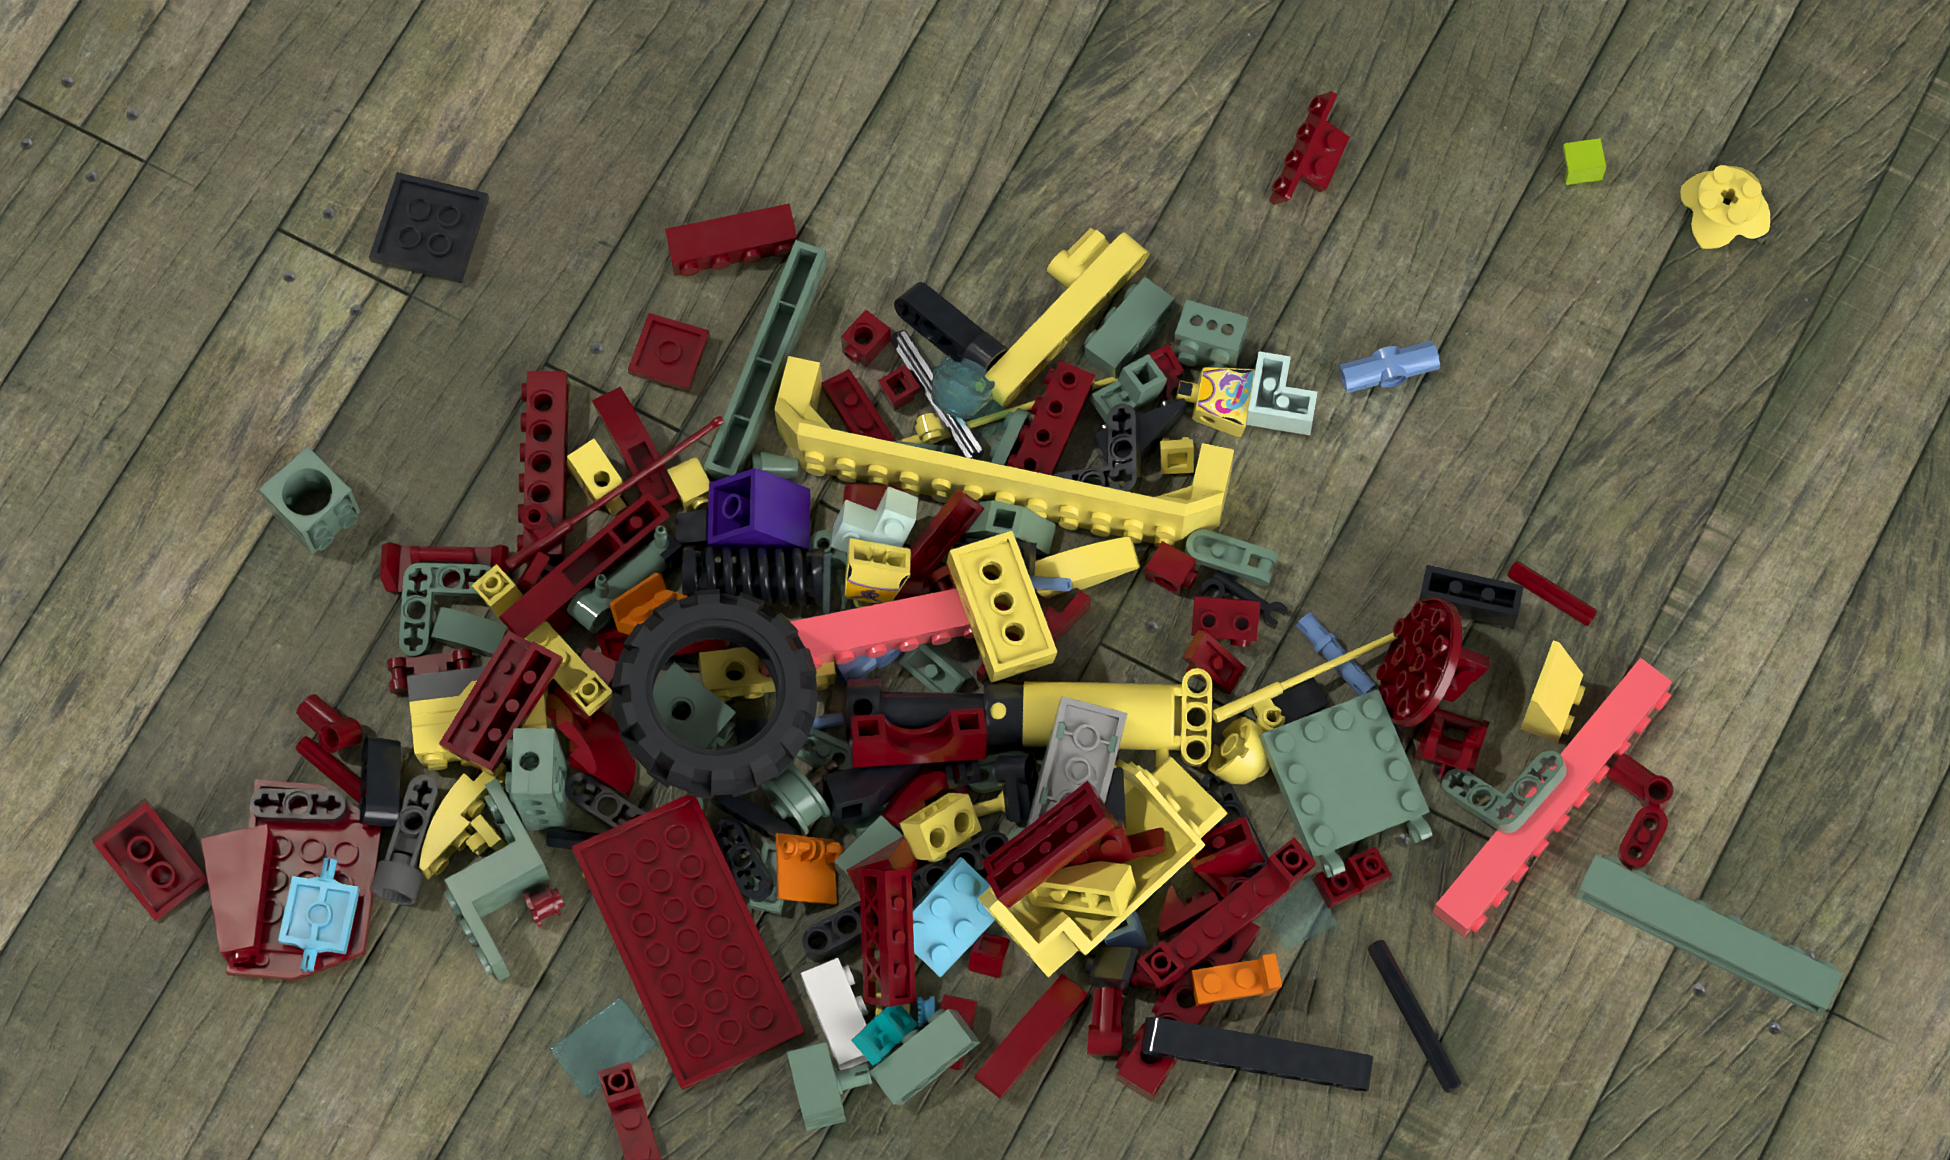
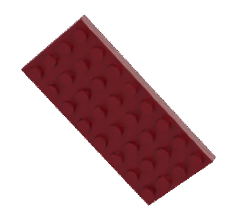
M685 795L572 846L580 868L681 1090H685L805 1034L697 797Z

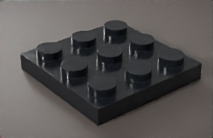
M397 172L369 255L370 261L462 283L489 201L488 193Z

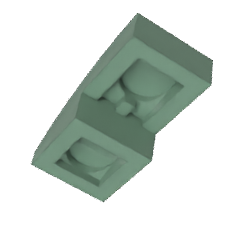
M441 607L430 638L457 649L465 647L492 657L503 639L506 626L470 613Z

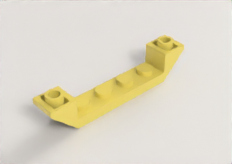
M497 564L471 585L498 618L523 596L517 586ZM547 621L525 638L531 643L534 641L562 656L563 662L553 679L587 715L591 716L612 698V690L594 670L591 671Z

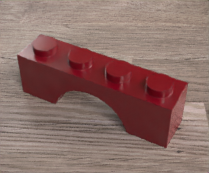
M984 709L950 710L940 722L921 729L897 727L890 723L884 714L850 716L849 743L852 768L985 759L987 729Z

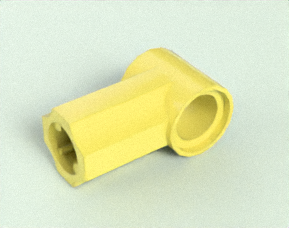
M1090 228L1068 251L1062 250L1054 257L1047 268V272L1068 289L1110 244L1103 234L1098 230Z

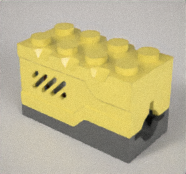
M486 666L407 676L414 754L423 767L428 766V770L448 768V762L461 761V766H472L464 759L443 749L439 742ZM548 687L522 728H552L551 719L546 716ZM507 754L505 755L502 762L511 761L507 759Z

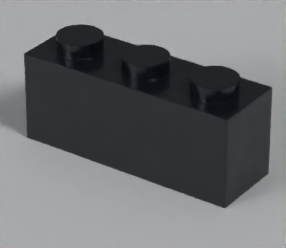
M1427 565L1419 600L1424 601L1432 597L1442 598L1453 603L1462 618L1514 629L1524 586Z

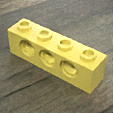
M742 647L699 653L701 684L723 702L729 701L731 697L744 695L745 698L754 699L762 697L767 692H776L772 677H765L760 674L758 657L747 648ZM834 662L822 664L821 668L816 669L817 691L827 689L829 685L835 683L836 671ZM736 670L741 672L744 677L741 680L732 681L726 674Z

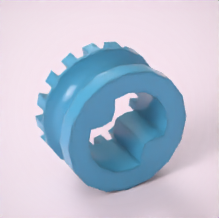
M930 996L928 1000L918 997L919 1027H923L924 1024L928 1023L927 1019L935 1013V996Z

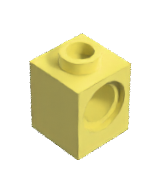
M697 456L667 470L686 512L708 508L710 481Z

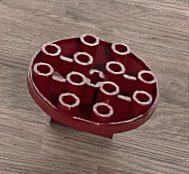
M1432 597L1424 601L1418 600L1404 619L1399 618L1394 625L1393 634L1399 639L1390 643L1385 660L1378 667L1376 677L1380 680V694L1392 722L1404 727H1410L1426 719L1442 699L1453 703L1468 689L1467 687L1471 683L1476 682L1490 668L1489 657L1461 647L1462 623L1456 606L1442 598Z

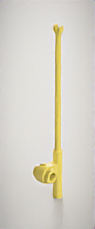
M1109 377L1096 381L1092 390L1108 386L1117 381L1118 377L1116 379ZM1035 401L973 419L966 423L971 429L1006 418L1009 411L1014 413L1017 408L1029 411L1032 409ZM927 413L916 419L915 429L917 435L898 441L934 444L951 438L952 435L946 426L942 427L939 418L935 417L934 413Z
M1391 633L1281 683L1275 682L1213 710L1212 717L1218 723L1253 708L1257 716L1256 723L1265 732L1283 726L1285 716H1282L1281 709L1273 704L1272 698L1283 694L1284 690L1399 638Z

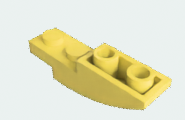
M501 762L494 775L482 772L475 781H472L466 774H463L445 796L431 821L421 851L419 868L425 878L429 880L433 874L439 875L449 864L448 859L456 850L461 851L467 846L465 842L474 832L468 819L470 817L472 819L477 817L486 805L484 797L488 796L489 793L485 784L497 778L502 788H505L506 772H509L505 764Z

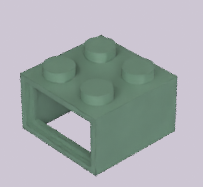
M1186 299L1175 332L1173 352L1178 361L1186 366L1200 365L1207 368L1237 369L1246 341L1248 317ZM1191 318H1201L1202 324L1195 325L1190 323ZM1209 322H1214L1217 328L1214 330L1209 329L1206 325ZM1224 326H1230L1233 328V333L1231 335L1221 332V329Z

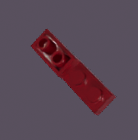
M621 386L592 400L601 421L631 476L660 457ZM664 464L635 483L641 496L649 491L662 507L680 499Z

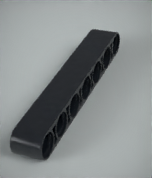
M999 831L988 832L948 853L944 859L934 863L931 862L916 870L911 876L912 892L916 895L912 901L913 906L932 887L927 883L928 879L933 875L943 876L960 857L971 860L975 864L973 869L982 878L988 875L982 864V861L990 856L986 849L992 844L1003 846L1009 841L1007 836ZM860 901L805 930L802 943L805 955L814 962L826 961L862 942ZM873 918V923L877 928L878 919ZM844 922H852L857 926L856 930L851 934L841 933L839 927ZM821 937L827 941V944L821 950H814L809 946L811 940Z
M1146 1017L1141 1052L1148 1055L1354 1091H1369L1373 1056L1368 1054L1156 1017Z

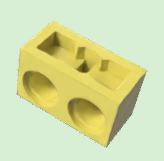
M948 793L900 822L914 858L928 860L929 863L944 859L947 855L946 852L954 847H961L971 842V837L982 830L969 794Z

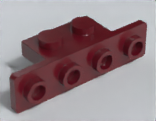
M1333 91L1317 95L1308 106L1309 114L1305 122L1297 130L1296 143L1284 159L1285 167L1281 175L1273 183V193L1269 200L1272 204L1277 205L1289 201L1299 179L1318 192L1327 190L1350 136L1326 121L1337 97V94Z
M1118 820V826L1063 868L1098 861L1123 864L1129 860L1155 856L1160 852L1166 851L1164 828L1159 827L1127 835L1123 820Z

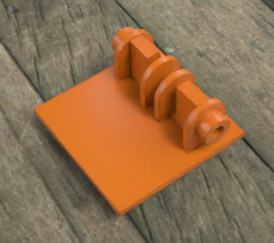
M776 833L778 899L837 905L834 861L845 851V847L841 846L839 842H834L833 839Z

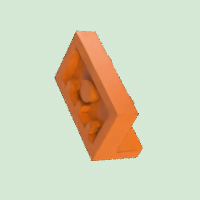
M654 573L610 603V608L618 632L630 635L637 623L642 624L653 614L654 608L674 597L680 600L688 596L666 590L662 574Z

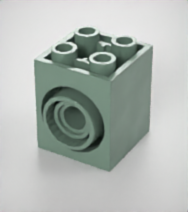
M675 662L654 685L653 698L660 718L667 728L684 742L699 748L714 750L717 744L723 747L734 734L736 712ZM681 713L688 719L680 721L675 719L673 715Z

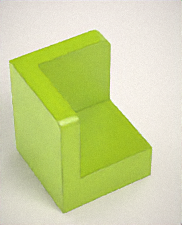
M1601 138L1570 142L1563 145L1567 167L1564 178L1566 185L1603 180L1606 162Z

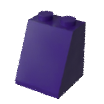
M758 468L709 483L707 545L721 548L727 546L734 550L747 547L749 552L754 553L757 552L759 547H764L767 550V555H774L776 548H782L785 557L791 556L792 549L799 548L802 552L809 550V488Z

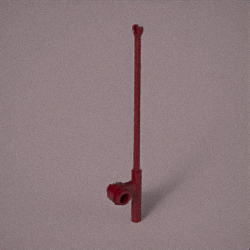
M721 416L714 418L702 429L569 520H563L555 527H552L548 521L547 512L540 504L532 503L527 505L522 510L521 521L527 529L533 531L537 539L505 561L508 567L513 572L532 559L538 551L542 552L571 532L576 524L704 435L724 423ZM532 511L539 512L540 520L538 522H531L528 519V514Z

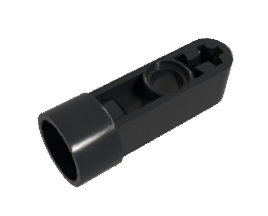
M917 282L894 301L895 311L902 320L958 364L963 371L978 383L981 382L984 375L1009 350L926 283Z

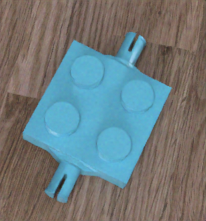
M324 858L320 877L307 879L292 876L278 941L280 944L296 946L304 950L300 969L303 971L314 972L317 953L328 951L346 954L360 889L358 886L345 885L334 880L338 863L335 859L329 860V858Z

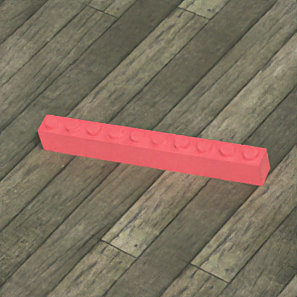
M1640 658L1560 754L1567 768L1564 779L1521 828L1512 833H1503L1498 830L1494 833L1436 903L1433 913L1464 938L1470 930L1476 933L1488 919L1484 914L1490 906L1493 905L1497 908L1509 892L1505 888L1512 880L1518 883L1528 871L1529 867L1526 865L1528 860L1533 855L1539 858L1548 847L1550 842L1546 839L1554 830L1559 833L1570 820V817L1566 814L1571 808L1575 806L1579 809L1591 794L1587 791L1594 781L1600 784L1611 770L1607 766L1614 756L1619 759L1623 753H1626L1631 746L1628 739L1634 732L1640 735L1651 722L1648 715L1652 710L1656 708L1660 711L1672 696L1668 693L1672 681ZM1556 765L1549 768L1554 770L1556 768ZM1534 786L1524 798L1532 797L1537 792V787Z

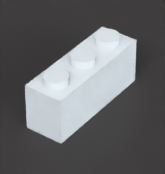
M836 958L802 972V982L839 1070L851 1068L868 1061L851 1041L866 1026L863 1016L867 1015L868 1012L861 995L854 997L850 986L855 984L849 966L842 967L839 959Z

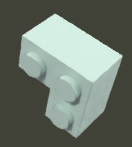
M1258 352L1246 425L1310 435L1317 392L1286 387L1290 356Z
M888 486L876 511L845 500L833 526L831 547L848 553L850 538L903 547L916 521L918 497Z

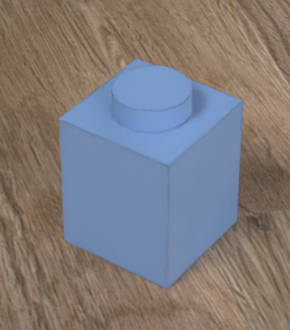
M1133 911L1104 938L1108 946L1133 947L1136 949L1148 946L1141 918L1136 911Z

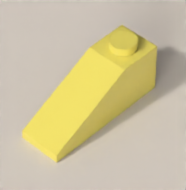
M1098 861L1060 869L1030 892L1028 897L1031 905L1121 917L1136 894L1137 887L1131 865Z

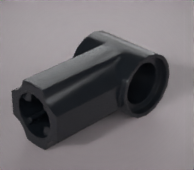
M999 755L995 761L994 774L997 783L1002 785L1006 820H1010V822L1026 821L1029 819L1034 799L1033 783L1037 777L1036 760L1033 755Z

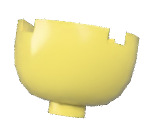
M1240 717L1233 721L1221 734L1225 737L1221 746L1219 747L1214 744L1208 758V769L1218 778L1230 784L1244 785L1258 777H1263L1270 768L1259 735L1265 733V731L1256 722L1246 717Z

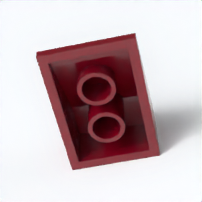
M146 798L142 799L92 838L94 846L154 921H157L208 881L207 876Z

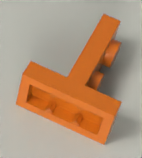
M1276 953L1262 955L1257 960L1197 969L1190 972L1196 1006L1257 996V998L1269 997L1282 987Z

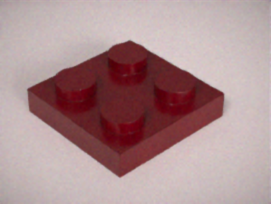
M648 313L630 361L628 373L689 392L710 337L709 330Z

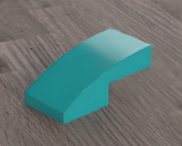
M902 1005L886 1007L855 1035L851 1041L874 1066L918 1024Z

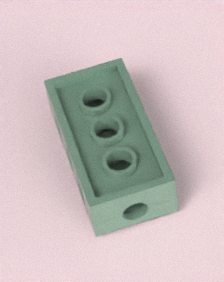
M513 728V739L507 740V759L511 760L512 772H506L505 785L506 792H509L510 802H513L514 810L517 811V815L522 820L526 830H548L551 827L566 829L567 794L565 785L568 780V765L555 729Z

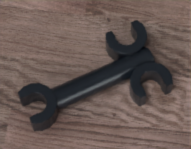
M1217 570L1212 579H1207L1203 582L1200 591L1202 595L1208 589L1215 588L1219 592L1216 597L1224 598L1225 590H1227L1239 599L1260 601V613L1264 615V622L1270 628L1276 629L1278 621L1270 616L1272 612L1278 611L1284 616L1287 613L1288 609L1283 603L1277 601L1269 603L1235 581L1240 578L1239 576Z

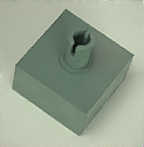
M827 1042L787 1052L806 1131L845 1122L846 1119L840 1095L843 1094V1090L872 1084L867 1063L837 1071V1068L833 1069Z

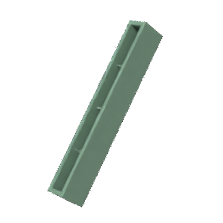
M795 240L724 415V423L720 425L705 462L704 471L710 482L745 471L784 374L788 356H791L826 270L827 257L825 249Z
M1595 855L1575 898L1821 1017L1827 1010L1843 976L1842 973L1836 971L1837 967L1821 959L1815 961L1805 956L1806 952L1797 946L1790 944L1784 946L1774 941L1775 937L1766 931L1759 929L1753 931L1743 926L1744 922L1735 916L1728 914L1722 916L1712 911L1713 907L1704 901H1691L1683 897L1682 892L1673 886L1664 885L1662 887L1652 882V878L1642 871L1633 870L1631 872L1621 867V863L1611 856L1603 855L1600 857Z

